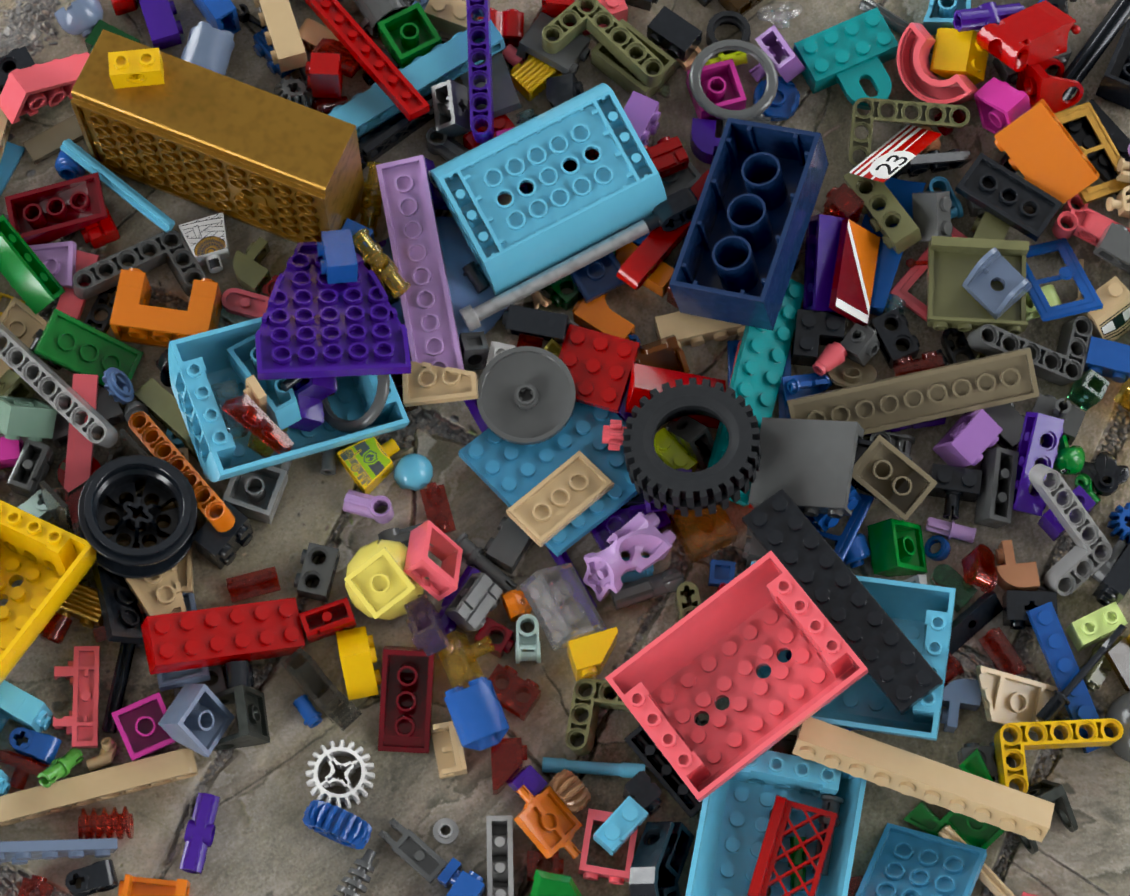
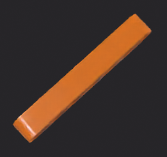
M139 411L132 414L128 420V426L153 457L172 464L183 473L194 490L198 510L218 532L230 530L234 526L235 517L220 497L147 413Z

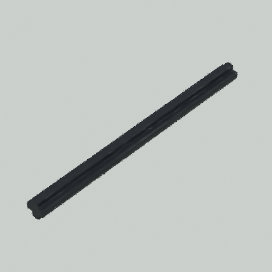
M1117 0L1061 78L1076 80L1080 84L1083 82L1130 17V0ZM1077 87L1066 89L1062 99L1065 101L1069 100L1077 90ZM1005 153L998 163L1016 174L1017 171L1012 168L1008 161L1010 157Z

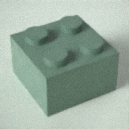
M0 396V434H5V438L20 440L21 436L28 437V440L42 442L43 438H53L57 410L36 398Z

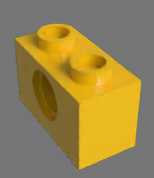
M159 47L108 52L109 75L114 89L165 84L163 60Z

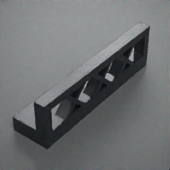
M431 94L424 97L430 105L429 112L411 121L400 112L358 141L359 149L365 154L362 159L367 165L374 162L434 118Z

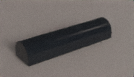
M641 725L637 727L624 740L690 818L694 817L701 811L703 800L699 802L643 727Z

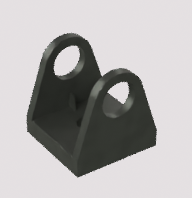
M239 685L215 693V696L224 705L236 704L239 732L221 738L213 751L270 743L263 692L245 685Z
M1043 779L1028 788L1027 794L1055 803V811L1070 832L1078 830L1074 813L1062 784ZM1018 834L1023 845L1031 854L1038 852L1036 840H1030Z

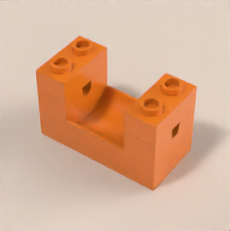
M137 268L121 269L110 319V326L117 340L168 348L169 341L218 328L223 304L219 285L214 280L209 278L193 280L188 310L184 311L149 306L152 289L146 273Z

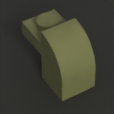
M261 237L248 246L246 255L237 250L233 259V268L239 285L244 290L260 294L262 286L271 280L269 270L260 265L270 252L268 241Z

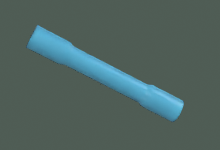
M543 757L542 772L560 773L563 769L579 774L633 778L638 772H645V764L578 761L565 758Z

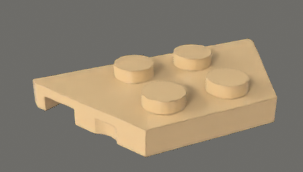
M976 666L988 722L1003 726L1007 723L1040 722L1041 720L1036 715L1054 695L1053 691H1058L1056 686L985 666Z

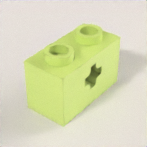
M1115 601L1072 622L1067 627L1066 632L1079 652L1109 637L1120 624L1126 626L1128 622Z

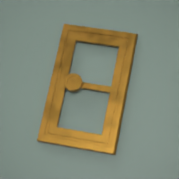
M1090 101L1054 113L1062 124L1086 117L1101 145L1089 149L1079 146L1086 156L1104 149L1117 174L1121 173L1117 171V163L1122 157ZM1113 179L1093 187L1089 185L1078 194L1083 203L1087 204L1118 193L1124 187L1129 186L1130 183Z

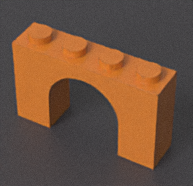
M633 242L616 250V258L621 266L638 248ZM662 262L645 281L643 286L663 298L670 288L669 283L674 268ZM608 293L587 304L584 299L583 301L579 300L572 310L573 319L580 327L630 340L629 334L632 336L635 334V325L612 311L607 305L605 299Z

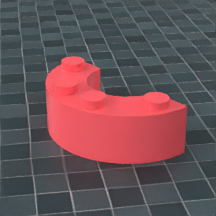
M911 22L903 32L897 49V68L906 88L915 97L927 103L955 105L973 99L974 93L978 91V88L966 75L955 74L949 79L941 80L930 71L929 54L936 40L922 24Z

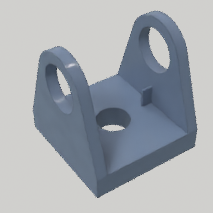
M996 247L988 251L977 262L962 284L966 291L996 320L1032 288L1030 281L1027 278L1025 279L1000 254ZM992 281H1000L1004 289L995 291L991 288L990 283Z

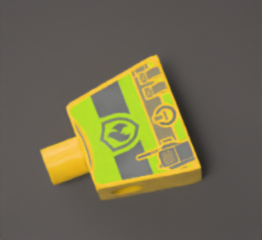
M372 437L337 452L339 462L360 490L365 494H370L394 470V464L390 457L400 451V448L393 438L380 445L375 437Z

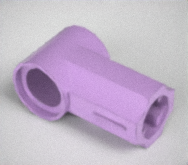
M350 489L345 495L344 512L374 519L379 524L389 523L394 517L392 504L386 496H372ZM378 507H388L386 512L382 514L376 513Z

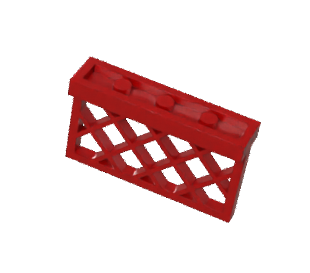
M777 795L747 895L767 896L769 887L779 882L785 892L782 896H791L802 889H805L808 896H816L839 816L838 813L789 801L787 798ZM792 808L803 811L807 819L793 826L789 819ZM821 816L831 818L828 828L818 833L812 821ZM788 823H789V825H790L791 828H789L788 830H786L787 825H788ZM810 823L816 835L802 842L796 830ZM794 832L800 844L786 851L782 844L783 838ZM826 835L825 840L823 842L821 837ZM819 839L823 846L822 851L811 858L805 846ZM782 848L784 853L779 855L780 849ZM803 848L808 860L795 867L789 855ZM787 857L792 869L779 876L775 870L776 862ZM819 859L818 865L816 867L814 862ZM812 864L816 871L814 878L804 883L798 871ZM774 872L776 878L771 880ZM796 873L801 885L788 892L782 880ZM812 884L811 889H810V892H809L808 889H807V886H809V885Z

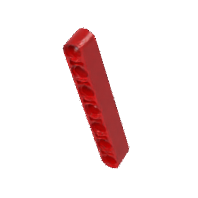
M709 169L690 188L698 200ZM691 221L670 232L664 231L661 227L652 231L623 263L616 277L637 291L687 235Z

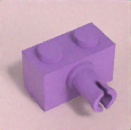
M775 25L755 39L787 83L806 69ZM760 63L749 70L757 82L766 76Z

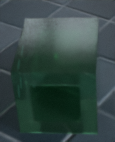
M1089 369L1082 374L1079 380L1074 381L1067 398L1084 411H1087L1103 399L1110 382L1093 369Z

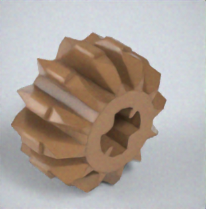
M563 769L560 773L558 772L553 776V779L549 782V786L574 814L582 811L587 806L586 804L591 801V794L588 788L572 771Z

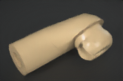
M103 738L99 755L86 760L90 772L110 765L113 762L117 752V743L113 738Z

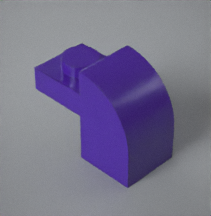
M693 118L690 135L692 153L700 161L712 164L713 156H715L721 139L715 137L716 120Z

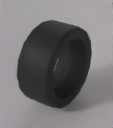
M722 11L715 14L709 20L706 29V44L708 46L718 42L714 32L718 26L723 24L736 26L742 32L741 40L749 42L751 35L750 24L740 13ZM736 50L723 51V52L717 53L716 55L718 56V54H721V53H723L724 55H726V54H730V53L736 52Z

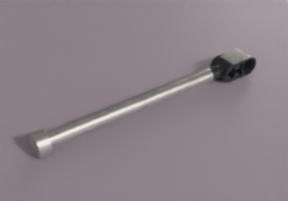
M683 188L667 196V200L661 202L653 209V215L475 308L468 305L460 309L459 312L470 332L481 327V320L659 227L666 232H670L692 221L699 200L690 188Z

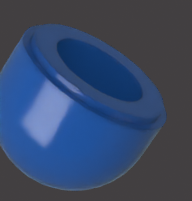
M935 535L927 540L924 550L926 556L930 559L943 561L949 556L951 547L945 538ZM935 543H941L940 550L937 553H932L931 546Z

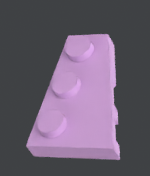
M74 241L28 245L61 286L73 289L77 244Z

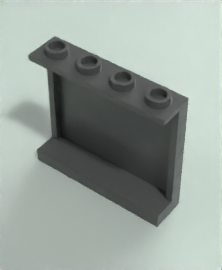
M762 417L760 428L759 472L756 471L754 483H751L748 503L756 508L783 489L806 516L818 517L819 514H827L831 518H842L843 515L851 516L852 512L847 507L858 439H863L864 429L858 422Z

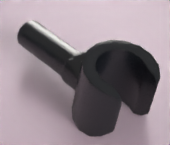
M245 4L239 5L244 12L242 14L237 13L240 22L249 21L265 29L266 26L261 27L260 20L250 14Z

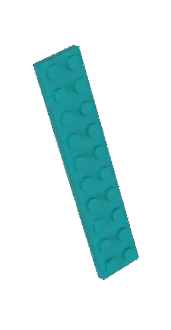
M791 278L773 331L745 326L729 385L730 388L735 390L736 398L741 395L745 399V405H750L753 409V416L756 415L759 431L762 417H772L795 329L797 309H800L803 299L804 285ZM719 422L707 468L715 465L724 456L729 445V433L722 422ZM749 482L750 489L746 494L740 490L741 499L736 504L743 507L749 505L751 482Z

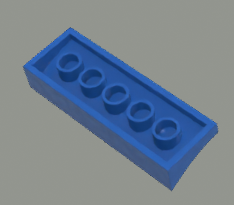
M890 177L884 182L913 220L912 193L923 192L926 183ZM880 207V208L876 209V211H880V210L884 209L885 207ZM865 214L861 226L881 237L870 314L880 316L883 314L903 252L897 254L893 248L888 249L882 240V233L874 231L869 223V216ZM892 224L889 227L892 228L897 226L898 224Z

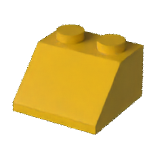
M938 28L930 71L946 79L951 78L955 74L966 75L974 85L984 81L989 53L977 44L976 36L978 32L974 30L959 32L953 28Z
M617 627L568 641L567 655L576 682L582 678L597 679L596 675L601 674L617 643Z

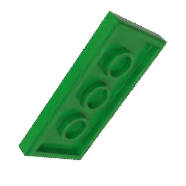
M54 309L33 353L74 374L98 375V385L104 388L105 383L102 381L103 372L110 367L119 369L131 381L144 352Z

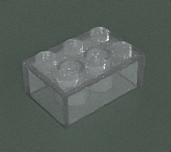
M572 563L537 570L519 585L554 651L567 648L568 641L594 634L606 628Z

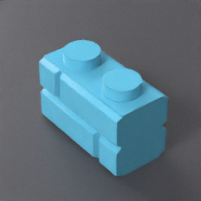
M628 796L594 833L593 839L613 856L637 830V827L647 819L648 812L632 797Z

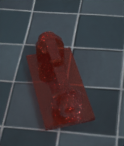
M436 482L427 484L426 489L420 490L427 520H430L443 533L456 531L444 484L438 486Z
M275 566L226 579L232 603L281 590Z
M1000 627L989 630L985 636L978 639L999 671L1018 675L1027 670Z

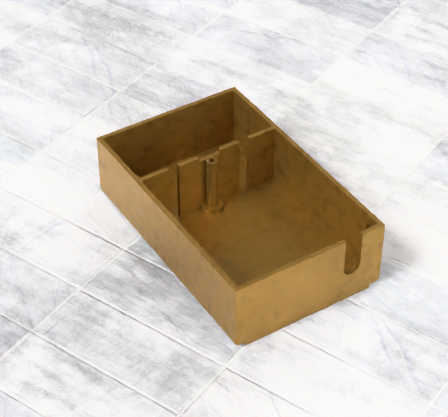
M102 30L72 88L71 95L73 98L71 105L90 155L107 169L217 213L223 212L225 216L297 244L299 242H321V231L341 230L347 218L353 221L356 220L366 199L356 125L162 51L160 53L163 60L165 84L114 89L109 75L108 52L148 49L151 47L107 30Z

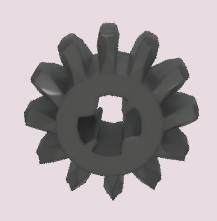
M290 76L289 80L281 79V82L276 84L274 88V94L309 108L313 104L312 89L307 87V81L302 82L301 77L293 79Z

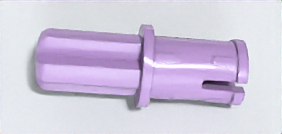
M929 517L925 526L926 531L947 536L949 540L955 538L973 543L976 534V528L956 524L954 520L948 522Z

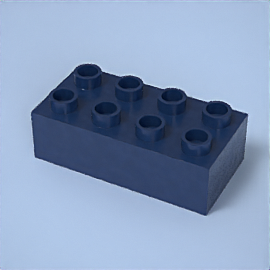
M734 118L727 119L669 283L680 313L773 331L829 165L821 133Z

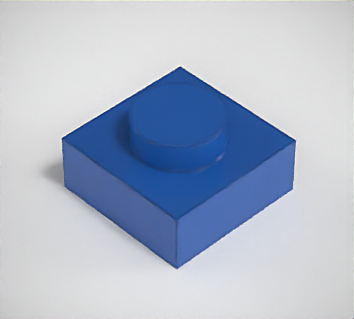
M711 559L708 586L719 587L723 582L728 584L735 577L736 562Z
M453 857L437 877L438 882L445 888L450 883L453 885L461 873L462 864Z

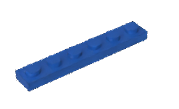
M1048 602L1030 609L1026 613L1058 691L1062 692L1080 670L1053 604ZM1082 679L1067 697L1070 704L1065 705L1070 720L1100 719L1084 679ZM1079 728L1080 736L1088 739L1087 731ZM1082 747L1084 753H1089L1091 751L1101 748Z

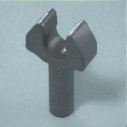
M1120 539L1112 548L1110 559L1094 573L1093 579L1099 583L1103 581L1126 548L1127 544Z

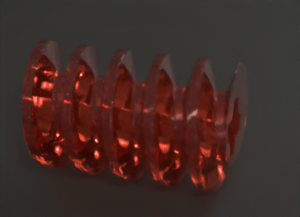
M127 806L123 807L121 814L118 813L116 807H113L111 814H108L106 807H103L101 815L97 814L96 808H92L90 815H87L85 808H82L78 818L79 839H83L84 835L86 839H93L94 834L96 839H103L104 834L107 838H114L115 833L118 839H123L125 833L129 839H133L134 818L133 814L129 813Z

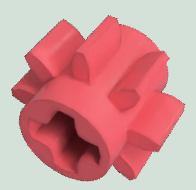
M610 419V425H603L602 444H608V450L620 451V445H623L624 428L627 429V427L622 426V420Z

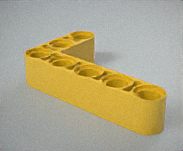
M1112 718L1007 723L994 735L998 782L1009 787L1010 782L1015 783L1019 791L1027 793L1029 784L1025 750L1110 746L1122 737L1123 726L1118 720ZM1104 727H1108L1113 731V738L1105 734ZM1079 728L1087 731L1088 739L1080 736ZM1054 729L1062 732L1063 740H1059L1054 736ZM1029 730L1036 732L1038 741L1030 739L1028 735ZM1003 732H1009L1013 737V742H1007L1003 737ZM1006 757H1011L1015 760L1016 768H1011L1007 765Z

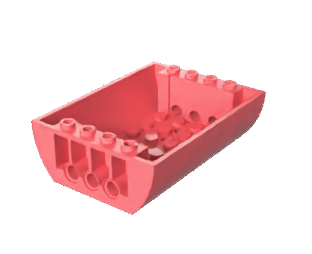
M769 551L606 676L605 679L696 799L701 802L866 675L868 669L775 554ZM783 650H788L792 653L791 659L787 662H780L778 660V655ZM762 666L771 668V673L766 678L757 676L758 669ZM720 698H728L730 704L727 709L719 710L716 708V703ZM699 714H708L709 721L706 725L699 726L696 724V717Z

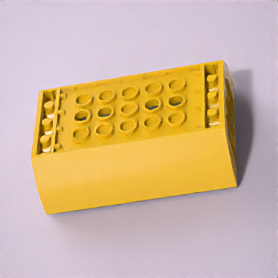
M0 500V600L7 599L8 602L4 606H0V685L93 566L97 555L96 550L87 540ZM23 580L20 586L11 587L15 581Z

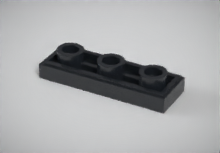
M989 589L953 621L948 657L955 653L1003 610L994 591Z

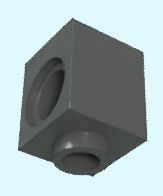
M484 331L460 333L459 342L464 369L467 371L483 370L486 367L489 346Z

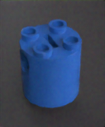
M480 677L468 682L470 687L465 689L463 686L445 691L446 697L444 698L462 747L479 751L499 744L510 728L492 681L487 680V677Z

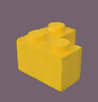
M366 626L337 631L338 650L348 699L354 700L379 695L377 685L381 684L380 670H374L373 663L378 662L373 635H367Z

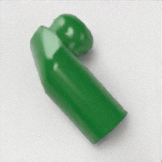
M1084 473L1077 475L1074 481L1075 488L1080 485L1097 505L1101 500L1092 490L1091 478Z

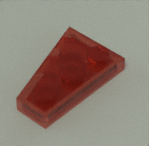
M247 394L226 400L221 409L278 454L290 451L295 444L288 434L281 430Z

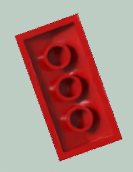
M633 363L625 412L632 413L631 410L635 405L640 408L639 400L643 396L650 400V391L654 388L659 393L663 392L662 384L667 382L673 388L676 387L675 380L682 379L683 385H689V378H696L697 385H702L703 379H709L711 387L714 388L716 382L723 384L724 392H726V380ZM688 415L707 427L718 429L720 421L703 415Z

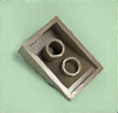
M880 434L854 464L852 474L854 480L903 521H906L938 483Z

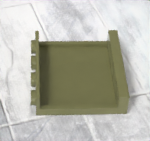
M931 236L928 243L927 327H933L934 330L939 331L947 330L948 328H958V331L970 332L972 329H977L985 324H991L1015 335L1024 332L1028 326V321H1026V294L996 320L966 291L962 284L977 262L994 247L1026 279V255L1029 251V241ZM992 281L990 283L991 288L995 291L1004 289L1000 281Z

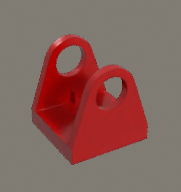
M1049 58L1031 66L1027 65L1022 71L1018 72L1016 89L1024 91L1029 96L1031 108L1043 98L1051 110L1057 113L1077 104L1084 93V88L1080 82L1061 78L1065 68L1063 63L1056 58ZM1051 65H1058V71L1055 76H1050L1045 71ZM1077 87V93L1072 99L1067 101L1062 99L1066 89Z

